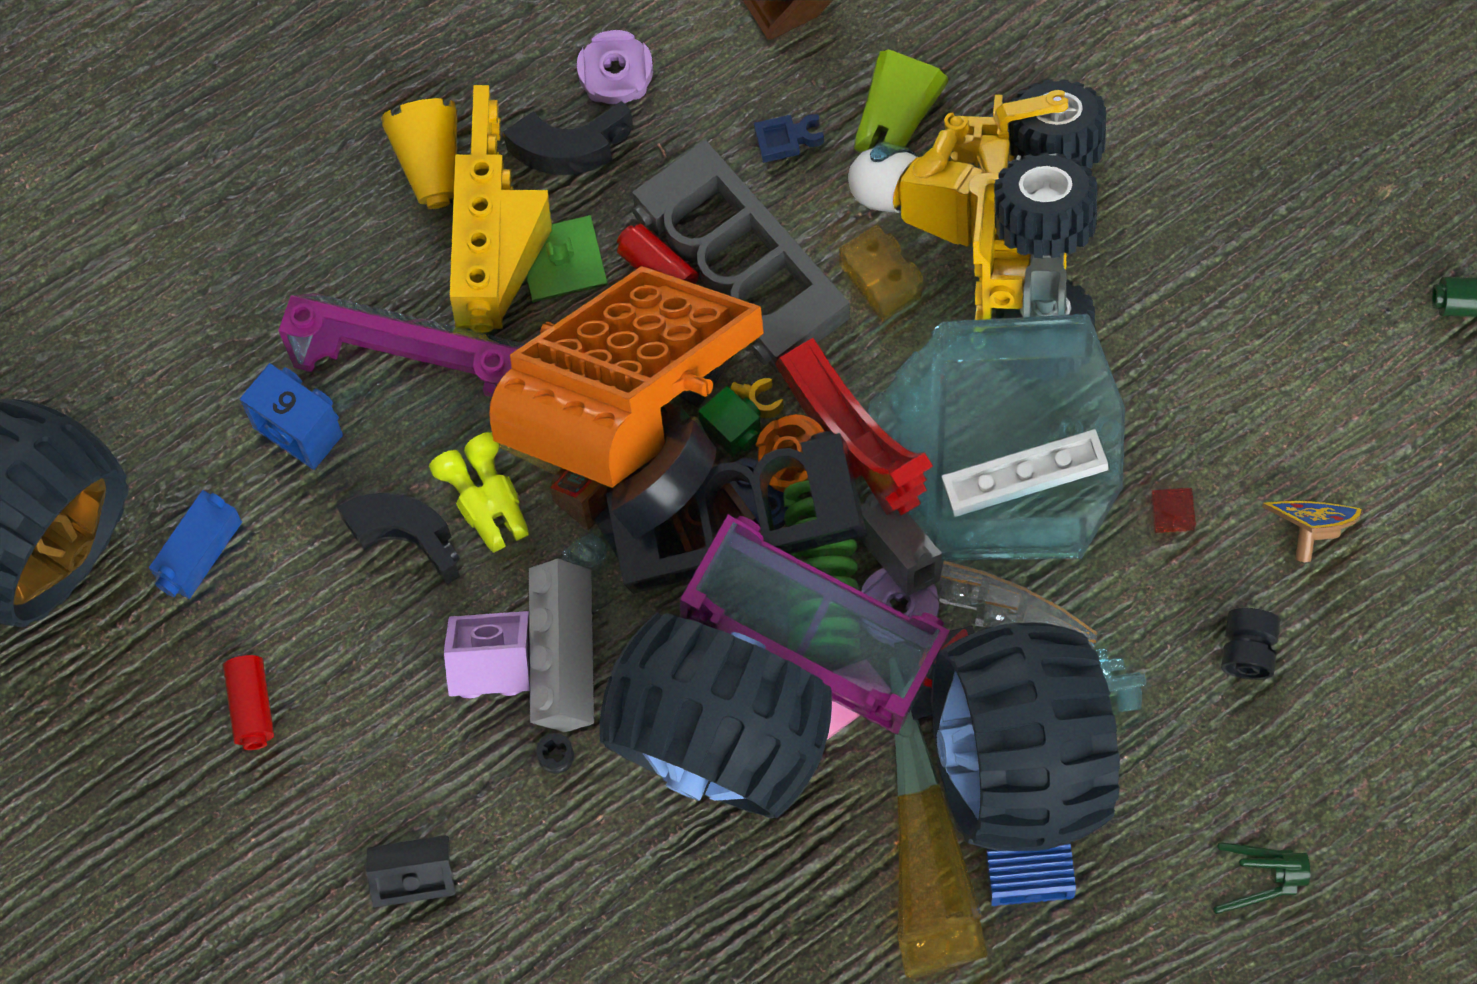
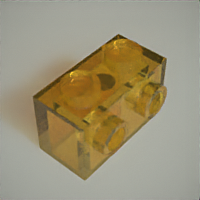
M876 224L839 247V265L882 322L921 299L923 276L913 262L907 263L900 254L901 248L896 238L891 233L885 234L880 226Z

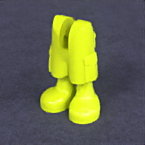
M486 432L471 439L464 448L468 461L476 470L483 483L482 487L474 485L467 466L457 450H450L438 455L431 461L429 468L436 479L449 482L460 493L456 503L467 523L477 530L486 546L495 553L505 548L506 545L499 526L495 525L493 519L502 516L505 521L504 525L511 532L515 541L528 536L529 531L519 508L518 493H516L509 476L497 474L494 458L498 452L499 443L493 441L492 432Z

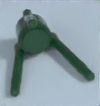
M1220 842L1217 845V848L1221 851L1271 858H1242L1239 864L1242 867L1271 868L1273 882L1280 883L1281 886L1217 905L1213 908L1216 914L1282 895H1297V886L1309 885L1310 862L1307 853H1293V850H1274Z

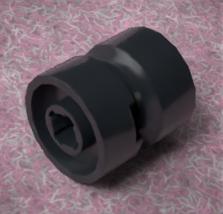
M1238 608L1229 611L1225 636L1230 642L1224 645L1221 669L1231 676L1243 679L1262 680L1273 677L1277 652L1271 646L1278 642L1281 619L1274 613L1262 609Z

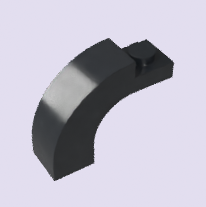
M681 405L667 412L666 441L656 458L642 471L612 488L611 512L634 539L659 526L683 507L702 485L712 468L716 447L706 436L700 421L695 416L689 417Z

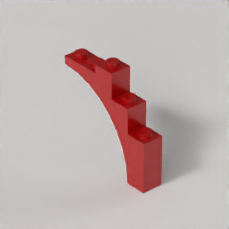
M814 338L809 339L781 356L775 362V365L807 417L814 419L825 432L841 433L848 446L854 478L863 476L886 515L897 510L902 516L922 504L918 496L927 491L923 484L927 479L923 473L933 467L925 452L915 453L907 450L892 439L874 421L846 387Z

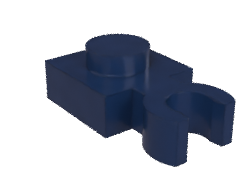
M791 115L755 122L754 131L762 162L765 163L800 155V144H805L809 147L822 145L824 143L823 132L811 134L807 131L812 127L820 126L819 115H807L802 118L800 123L793 124Z

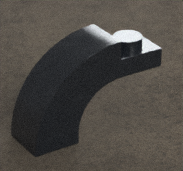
M621 101L587 125L574 129H560L548 125L533 111L503 131L506 149L526 166L548 174L576 175L595 170L611 162L610 145L612 143L618 144L625 140L634 128L631 111Z
M373 493L353 498L337 506L343 522L364 551L372 545L385 540L407 541L423 551L446 585L460 577L456 566L460 558L448 541L452 538L448 525L435 510L425 503L401 494Z

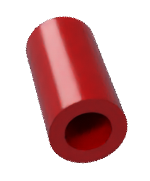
M643 224L636 225L635 227L630 225L619 235L617 239L619 244L617 253L635 269L643 266L693 284L697 283L699 273Z
M256 655L231 658L223 663L233 741L235 744L243 745L245 750L264 748L267 746V741L274 737L263 658Z

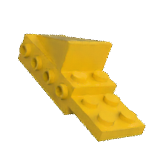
M489 85L473 86L471 155L455 154L450 301L455 326L471 329L478 333H487L493 329H503V317L552 231L548 190H514L513 186H511V169H504L502 155H499V152H497V141L501 140V119L498 118V100H491Z

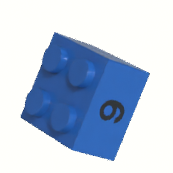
M269 363L241 396L240 401L253 429L312 470H315L343 436L338 423L339 416L332 408L333 402L322 391L315 388L311 392L302 386V380L290 369L284 367L282 370H279Z

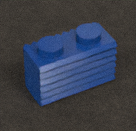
M1070 843L1039 851L987 849L986 865L991 906L1070 900L1074 898L1076 884Z

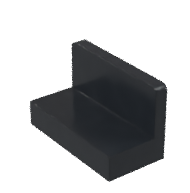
M447 835L374 846L367 849L366 874L373 908L455 895V882L450 862V842Z

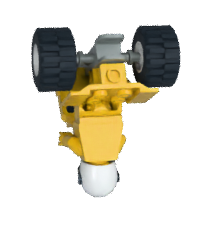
M1060 79V81L1044 80L1042 84L1034 83L1029 85L1028 90L1022 89L1017 93V98L1012 99L1008 103H1003V95H995L993 117L954 116V113H948L944 119L945 130L939 132L933 147L922 157H917L916 153L909 148L883 141L879 142L874 148L862 152L855 159L849 169L848 182L850 192L860 204L872 210L901 212V218L905 223L951 243L969 246L970 243L973 244L975 277L979 278V281H976L975 343H981L982 331L991 323L992 308H996V349L998 354H1001L1003 363L1005 365L1011 364V370L1016 373L1023 371L1027 377L1031 378L1042 376V379H1051V376L1058 375L1060 378L1067 376L1070 370L1076 372L1081 369V363L1089 361L1095 346V306H1093L1091 296L1085 294L1084 288L1080 285L1072 286L1073 281L1066 279L1067 254L1076 252L1077 246L1084 247L1089 242V237H1093L1096 231L1097 181L1092 176L1090 169L1093 168V163H1098L1101 160L1102 153L1105 152L1106 107L1102 97L1096 96L1094 89L1091 87L1084 88V84L1077 81L1070 83L1065 79Z

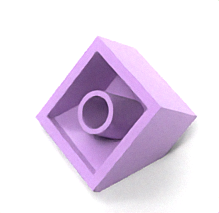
M529 611L449 617L444 647L449 696L475 698L482 694L501 693L502 695L511 696L517 695L522 691H530Z

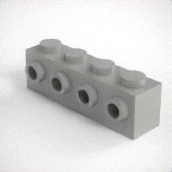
M557 558L529 568L530 723L567 732L594 724L591 569Z

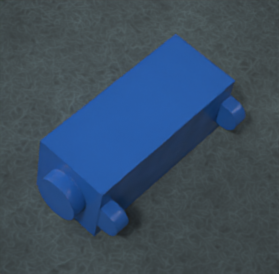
M204 490L201 491L149 566L150 571L157 580L155 585L161 591L172 597L179 593L190 600L242 524L236 509L225 503L218 495L214 493L209 494Z

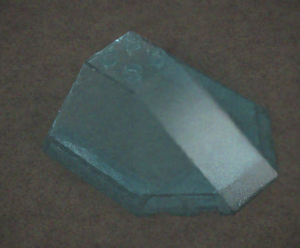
M1075 314L947 321L940 323L931 332L933 337L919 352L915 351L894 374L896 376L895 380L883 393L878 392L869 402L868 414L892 439L912 452H925L933 465L932 468L923 473L927 479L923 483L927 491L918 496L922 504L907 513L940 550L942 561L1082 559L1123 488L1125 406L1090 315ZM1096 429L1108 462L1107 471L954 517L942 482V475Z

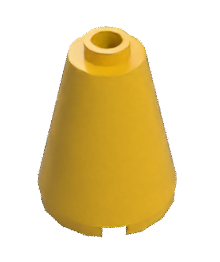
M443 98L422 99L400 105L401 113L394 116L391 115V110L385 112L381 117L383 129L420 204H427L428 209H439L448 206L450 199L454 198L455 154H457V109L455 102L450 100L449 105L444 106Z

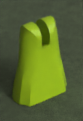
M889 49L880 51L874 67L864 112L858 127L854 145L855 151L862 153L874 148L881 131L887 134L881 147L887 148L891 156L895 153H902L917 126L948 84L947 75L935 66Z

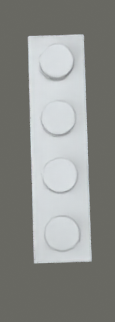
M1096 429L942 475V482L953 515L957 517L1107 471L1108 462Z

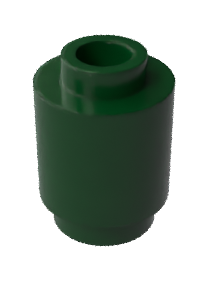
M1442 277L1439 285L1435 284L1432 289L1433 308H1438L1440 316L1477 317V278Z

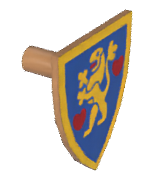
M1279 501L1263 503L1262 506L1300 526L1295 559L1300 562H1311L1314 540L1338 538L1341 534V529L1354 525L1360 520L1361 515L1360 508L1322 502Z

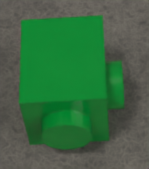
M728 386L699 410V419L703 429L732 457L741 449L743 451L749 450L757 442L761 432L759 417L761 413L759 409L747 397L741 399Z

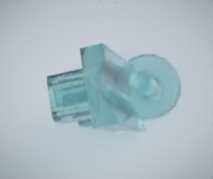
M1105 648L1097 649L1096 653L1100 660V667L1104 678H1106L1109 692L1115 691L1118 711L1142 709L1141 686H1147L1145 673L1140 674V672L1111 676V671L1125 669L1123 657L1108 659Z

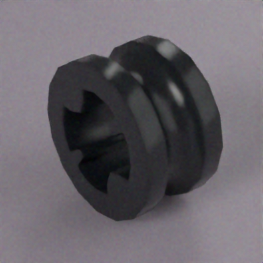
M552 733L539 741L536 754L540 766L545 771L551 774H560L571 767L574 762V751L567 737ZM555 745L558 750L566 749V752L561 753L563 757L561 761L556 762L553 758L547 760L544 758V755L549 756L548 748Z

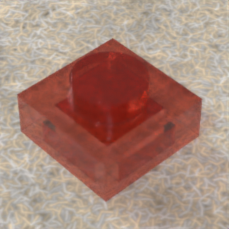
M1192 488L1152 490L1151 504L1155 533L1195 530L1196 520Z

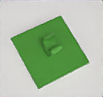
M591 215L552 224V231L527 274L532 302L608 285Z

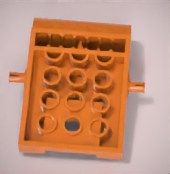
M643 266L639 267L556 324L551 322L544 323L541 327L540 335L510 354L512 369L497 384L490 403L489 416L493 441L613 488L657 456L663 448L665 439L660 408L683 391L690 390L706 397L713 389V382L703 377L764 334L761 306Z

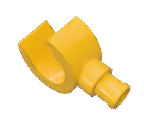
M771 378L759 379L753 385H742L733 382L730 389L740 396L741 399L747 397L757 406L761 413L759 417H775L784 407L783 399L775 401L771 405H762L756 400V397L761 392H765L773 387Z

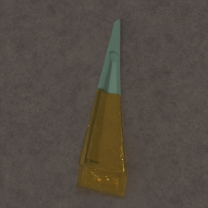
M891 657L889 660L892 693L904 699L906 690L899 663L896 658ZM910 711L899 734H895L899 820L898 941L905 975L907 978L915 979L988 957L980 922L982 914L919 721L918 719L913 720Z

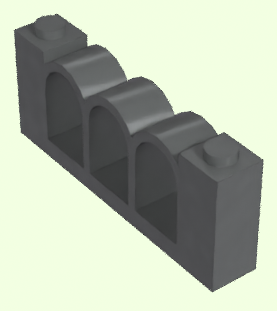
M706 140L632 192L635 206L632 211L636 219L645 227L650 226L657 235L665 231L667 243L677 255L684 260L698 262L699 278L703 287L743 300L750 292L783 268H786L803 287L804 291L776 312L762 316L764 334L753 341L751 349L763 365L769 363L776 372H779L775 362L781 356L811 338H814L816 343H818L850 319L849 301ZM718 192L737 212V214L718 228L701 238L691 239L684 237L675 230L676 224L684 216ZM751 229L771 251L736 276L723 277L716 275L708 268L709 262L718 253Z

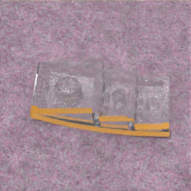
M944 561L940 579L939 602L977 610L976 626L992 628L1003 624L1030 622L1063 626L1083 633L1088 638L1091 648H1095L1097 632L1064 608L1025 587L985 571Z

